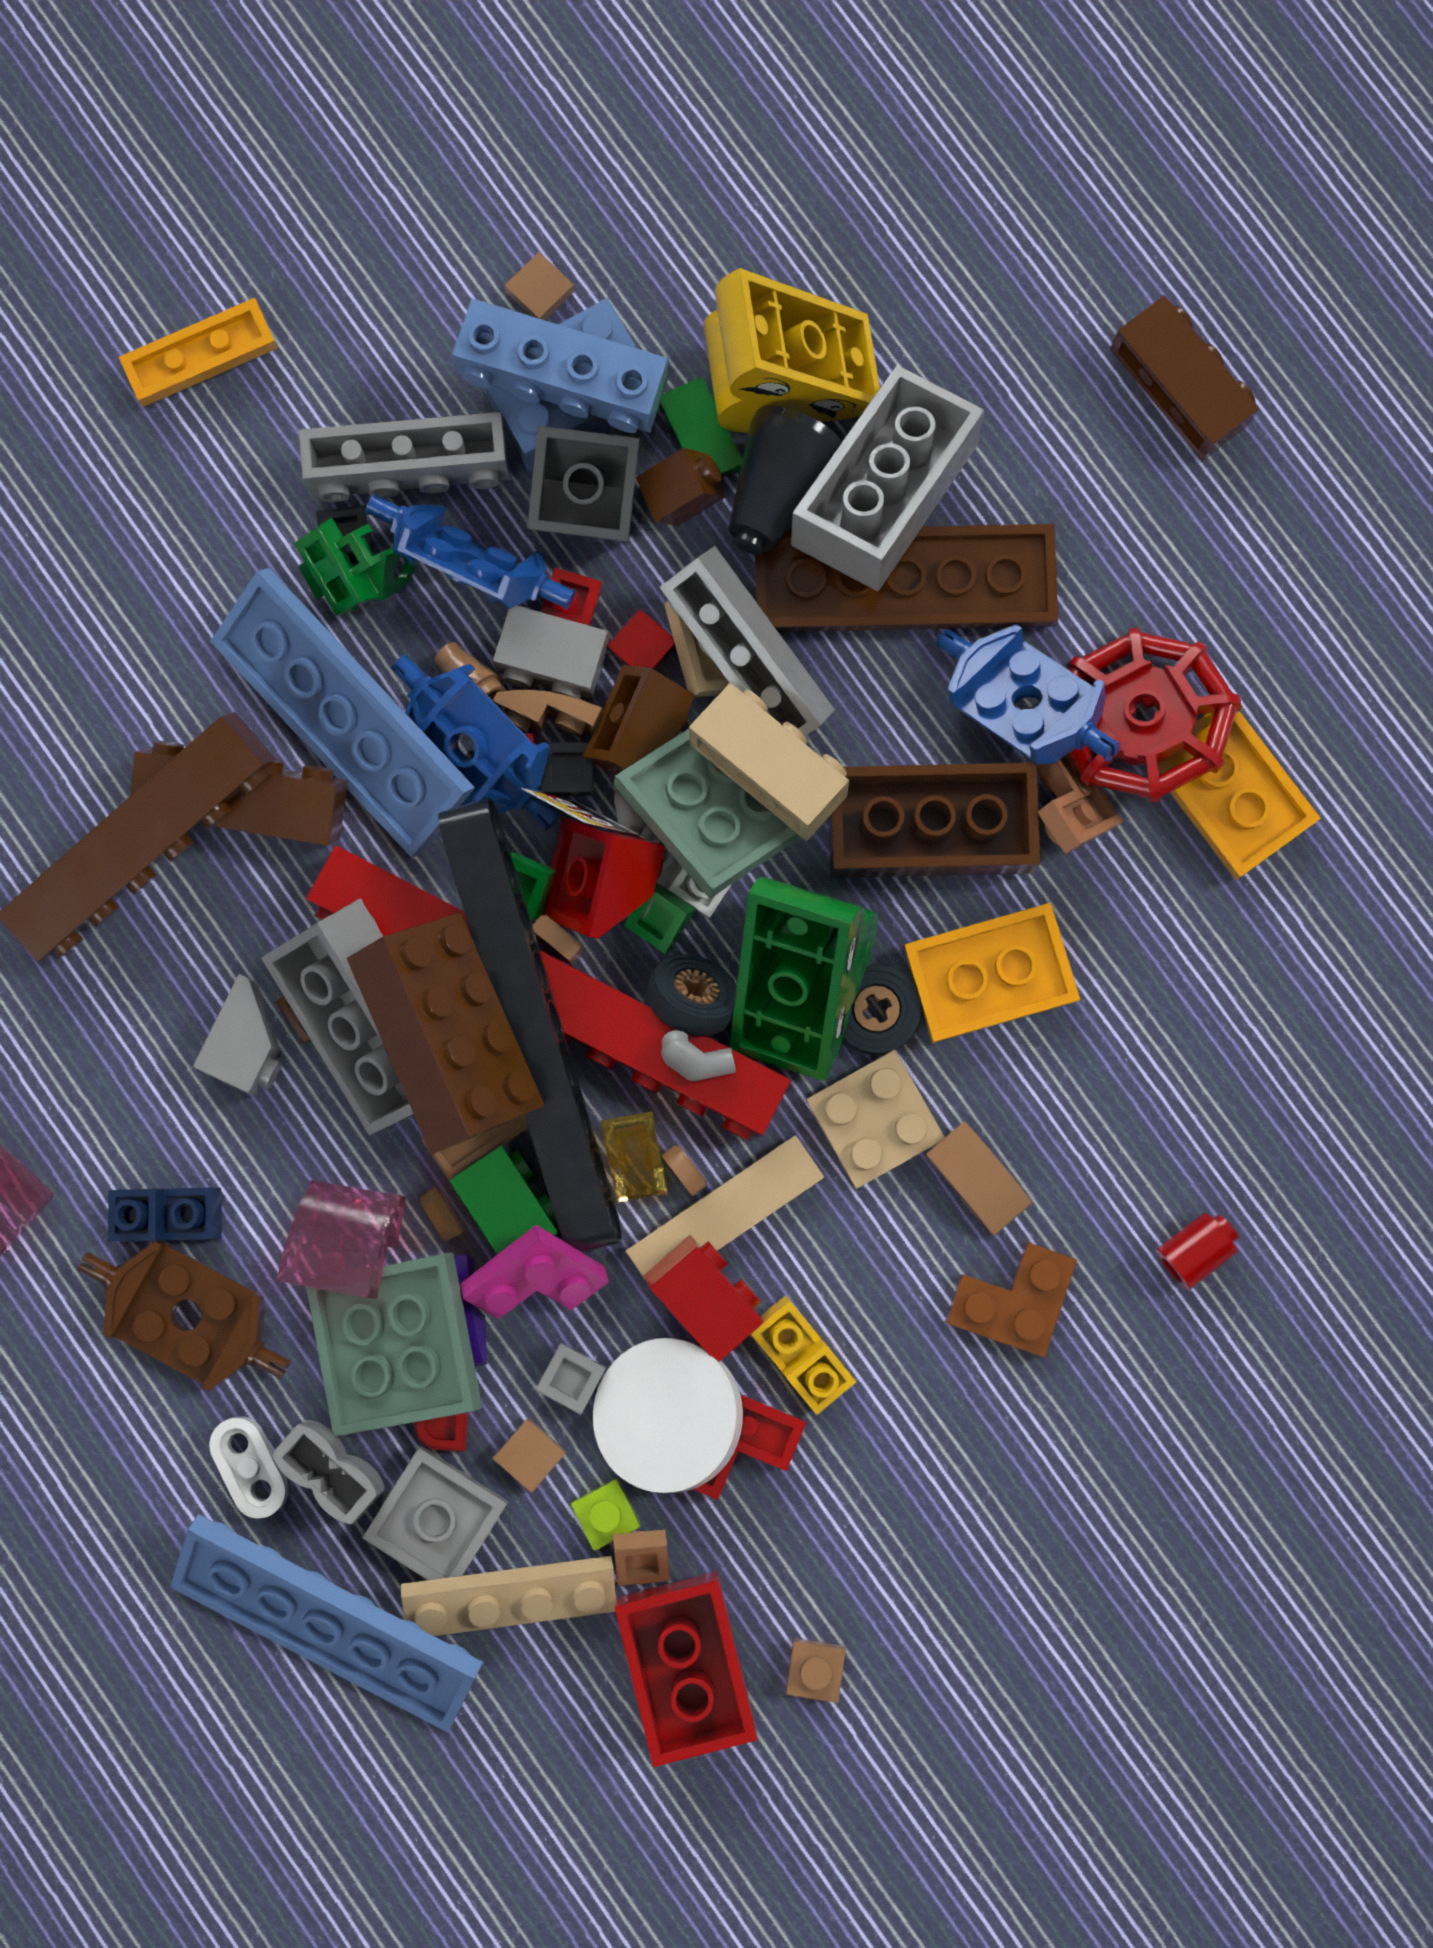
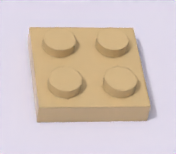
M896 1050L889 1052L805 1100L855 1189L920 1154L945 1138Z

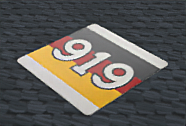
M521 788L584 823L639 835L575 800Z

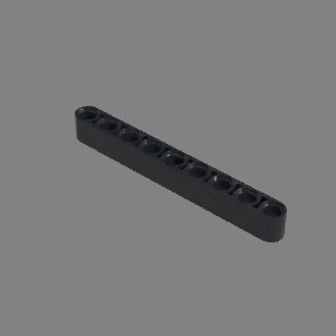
M486 798L442 811L438 814L439 828L473 942L545 1105L526 1114L525 1117L562 1240L582 1253L622 1242V1229L619 1215L498 810L493 800Z

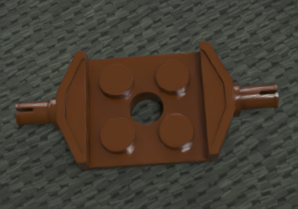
M154 1241L125 1264L117 1265L116 1267L93 1255L90 1251L82 1258L87 1263H80L77 1271L105 1284L107 1289L103 1335L109 1338L116 1337L198 1381L203 1384L202 1388L207 1391L214 1390L246 1365H255L279 1380L286 1373L284 1369L289 1367L291 1359H287L263 1347L266 1343L261 1340L265 1316L264 1296L161 1241ZM185 1300L194 1301L201 1309L200 1323L192 1330L182 1328L176 1321V1309Z

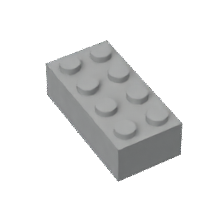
M896 365L794 510L791 546L878 592L977 447L984 409Z
M360 898L261 957L368 1135H371L414 1113L346 959L383 937L375 919L370 915Z

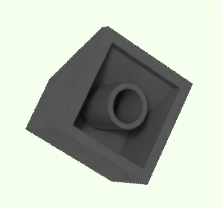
M538 426L527 529L628 541L640 438Z

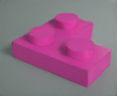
M535 1225L460 1283L465 1301L500 1319L536 1291L567 1309L573 1310L606 1285L609 1280L605 1266L538 1225Z

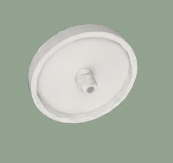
M660 1338L633 1346L612 1363L597 1389L593 1406V1427L598 1447L608 1465L618 1476L629 1484L646 1491L677 1493L705 1484L715 1477L728 1463L741 1435L743 1421L742 1401L733 1375L722 1361L718 1362L712 1356L710 1357L700 1345L689 1341Z

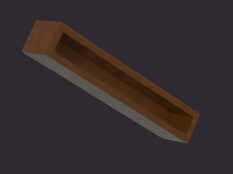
M236 712L220 716L0 911V920L37 962L54 953L61 959L84 940L78 932L87 924L92 922L98 927L119 910L120 906L115 900L126 890H129L134 895L148 885L157 876L152 868L164 857L172 862L194 844V841L189 837L190 834L202 824L209 830L232 811L226 803L241 791L247 797L266 782L269 775L264 770L276 760L275 757Z

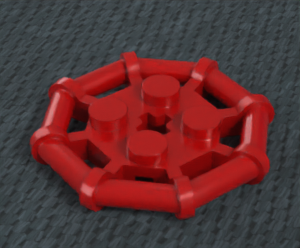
M1139 627L1129 628L1128 633L1081 658L1074 656L1067 663L1066 666L1069 671L1093 686V683L1098 679L1105 683L1106 698L1097 729L1115 741L1120 742L1121 746L1115 756L1116 758H1120L1129 765L1145 764L1147 772L1146 777L1109 768L1107 766L1112 760L1106 761L1098 754L1094 758L1089 748L1085 746L1081 751L1076 748L1069 753V756L1082 775L1080 778L1081 783L1088 788L1097 785L1149 798L1150 803L1161 802L1162 796L1209 772L1218 773L1225 764L1222 757L1235 714L1241 710L1242 704L1240 696L1231 691L1207 654L1208 646L1200 641L1191 644L1140 632ZM1143 653L1178 661V663L1174 667L1165 665V669L1152 666V661L1143 659ZM1131 654L1132 662L1107 675L1099 671ZM1194 670L1209 695L1198 697L1185 678L1186 675ZM1142 703L1146 708L1155 706L1158 711L1153 714V720L1138 721L1133 717L1136 714L1135 706ZM1212 713L1214 716L1206 742L1204 743L1193 736L1195 723L1199 714ZM1183 749L1194 756L1190 760L1159 775L1157 763Z

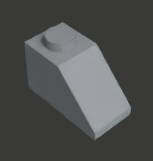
M238 974L193 1065L194 1068L255 1096H259L262 1088L270 1089L281 1068V1062L276 1060L281 1050L258 983Z

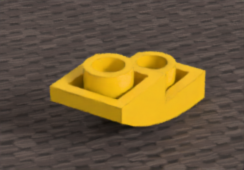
M786 1295L761 1315L764 1323L751 1335L816 1415L856 1383V1380Z

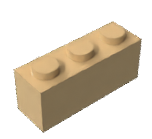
M729 683L689 726L690 745L807 841L847 797L849 779L846 778L847 772L830 755L823 754L821 757L806 745V737L794 725L786 721L780 724L767 713L768 707L755 693L747 689L742 693L733 684Z

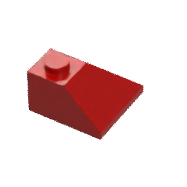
M562 817L551 868L556 870V874L542 915H547L554 922L587 937L600 938L654 895L656 882L663 870L662 857L665 846L637 835Z

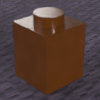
M682 448L635 477L656 523L679 526L726 498L719 483L722 480L721 471L714 459L704 452Z

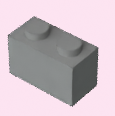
M516 605L508 609L493 662L497 673L503 674L502 680L511 685L529 689L532 683L551 688L550 692L577 699L584 697L593 700L608 651V631Z

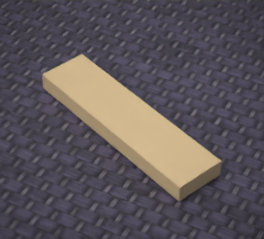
M795 1135L634 1244L626 1252L643 1276L689 1235L700 1246L709 1241L719 1250L822 1180L824 1176Z

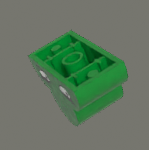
M763 876L759 877L748 892L729 1048L742 1055L826 1081L843 1040L851 1005L857 996L864 972L871 958L878 926L877 912Z

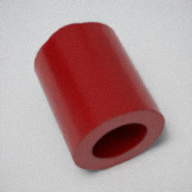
M1203 1212L1156 1249L1155 1252L1171 1276L1185 1290L1190 1291L1238 1253L1234 1242L1239 1239V1236L1222 1215L1218 1214L1213 1218L1208 1213Z

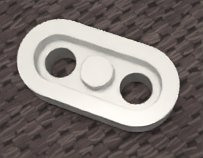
M233 1417L220 1423L211 1435L209 1443L210 1453L235 1505L244 1515L251 1518H265L274 1514L285 1504L289 1486L286 1476L279 1469L273 1458V1450L262 1428L257 1422L247 1417ZM236 1433L243 1434L248 1440V1447L245 1452H237L232 1447L231 1441ZM258 1480H264L269 1483L271 1494L268 1499H261L256 1495L254 1487Z

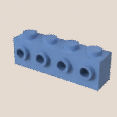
M471 298L452 354L457 373L462 375L461 377L466 382L474 386L490 388L491 384L506 388L516 398L529 403H538L542 399L558 404L563 412L574 417L587 418L590 414L607 419L609 425L627 433H635L637 429L651 432L669 378L668 358L473 298Z

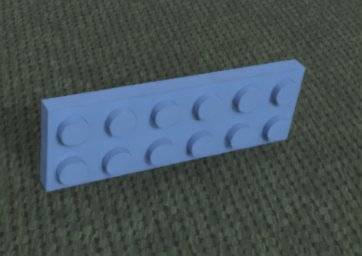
M270 568L257 571L210 642L324 765L334 770L333 774L338 779L348 780L347 789L411 858L423 853L440 832L438 814L442 811L461 806L475 787Z
M198 1514L187 1531L170 1588L426 1722L449 1732L482 1666V1661L471 1656L464 1648L448 1644L424 1632L416 1623L409 1620H401L376 1607L368 1598L353 1595L330 1583L320 1573L307 1571L282 1558L272 1548L259 1546L236 1534L229 1526L221 1522H213Z

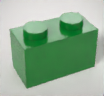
M503 1146L495 1149L449 1180L497 1255L535 1225H538L554 1236L560 1234V1230L555 1224L557 1220L550 1197L545 1193L538 1198L527 1181L535 1175L519 1150L510 1154Z

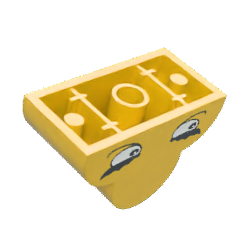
M741 268L723 277L716 285L715 298L717 310L705 319L703 328L717 418L721 427L734 432L748 433L755 412L764 406L785 407L786 409L782 416L798 420L801 413L811 416L818 421L845 420L859 417L863 414L880 389L867 313Z

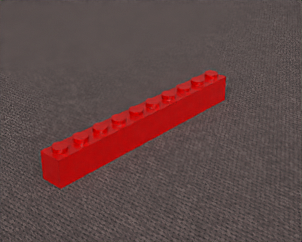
M337 845L334 846L306 898L318 908L314 916L320 920L327 918L361 898L368 912L375 919L383 936L460 912L469 930L463 910ZM540 951L567 1044L572 1039L588 1047L589 1049L585 1057L605 1068L612 1070L617 1062L634 1071L630 1080L656 1094L661 1086L679 1094L680 1096L676 1104L698 1116L703 1117L706 1110H709L725 1118L721 1127L749 1141L752 1133L760 1137L763 1136L791 1082L790 1079L732 1050L736 1073L699 1081L687 1080L667 1066L661 1056L662 1038L668 1032L676 1029L664 1023L652 1011L651 1007ZM687 1034L688 1041L703 1053L728 1048L707 1036Z

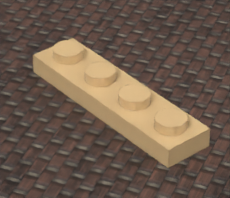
M606 1556L401 1584L404 1620L416 1623L424 1632L432 1636L615 1612L616 1593L612 1557Z

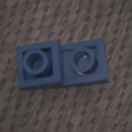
M153 1188L108 1191V1242L221 1239V1188Z

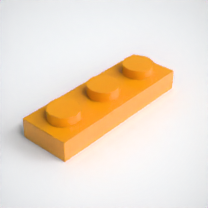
M252 298L119 356V360L138 402L142 407H145L277 349L278 346L256 298Z

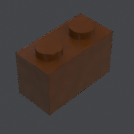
M622 665L583 757L614 775L619 774L678 736L688 720V711L695 694L652 668Z

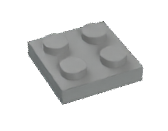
M420 1446L362 1538L427 1580L463 1576L509 1501L423 1446Z

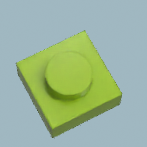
M618 1478L571 1502V1506L593 1551L613 1542V1534L630 1533L641 1527V1523Z

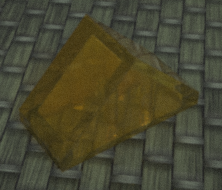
M653 1112L601 1120L617 1202L666 1194L667 1188Z

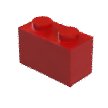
M689 1235L643 1276L649 1288L709 1356L720 1362L764 1323L755 1309L761 1303V1300L742 1278L737 1283H732L722 1271L728 1265L727 1261L709 1241L700 1246Z

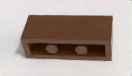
M1165 295L1117 331L1110 350L1202 461L1244 430L1258 412L1259 408L1255 404L1256 400L1251 389L1244 382L1236 381L1224 367V360L1216 347L1210 343L1203 342L1193 330V324L1187 312L1178 305L1173 306Z

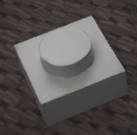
M560 1343L536 1391L581 1415L607 1367Z

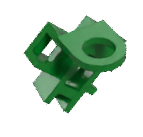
M331 517L294 543L304 560L298 568L316 599L325 596L335 615L339 616L354 612L358 609L357 605L375 599L382 601L398 593L407 585L415 566L410 564L406 557H404V566L401 574L394 580L395 566L403 556L394 554L393 547L374 555L364 538L365 535L373 531L369 524L343 537ZM348 546L351 547L360 563L355 567L344 550Z

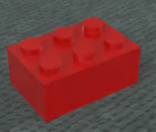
M718 1571L618 1596L614 1608L653 1768L757 1741L756 1723Z

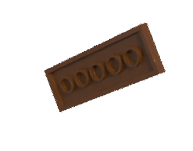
M1055 524L922 526L878 592L791 546L792 529L788 531L773 551H762L761 554L755 555L756 603L778 632L1008 628L1013 625H1018L1019 627H1056L1058 623Z

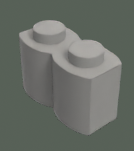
M306 1420L298 1424L272 1453L277 1466L287 1478L302 1487L312 1489L317 1502L323 1510L343 1523L353 1524L385 1490L383 1480L369 1463L359 1457L347 1454L338 1436L334 1437L332 1430L313 1420Z

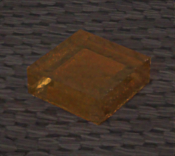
M435 1187L420 1196L421 1200L419 1201L443 1241L452 1242L467 1233L441 1188Z

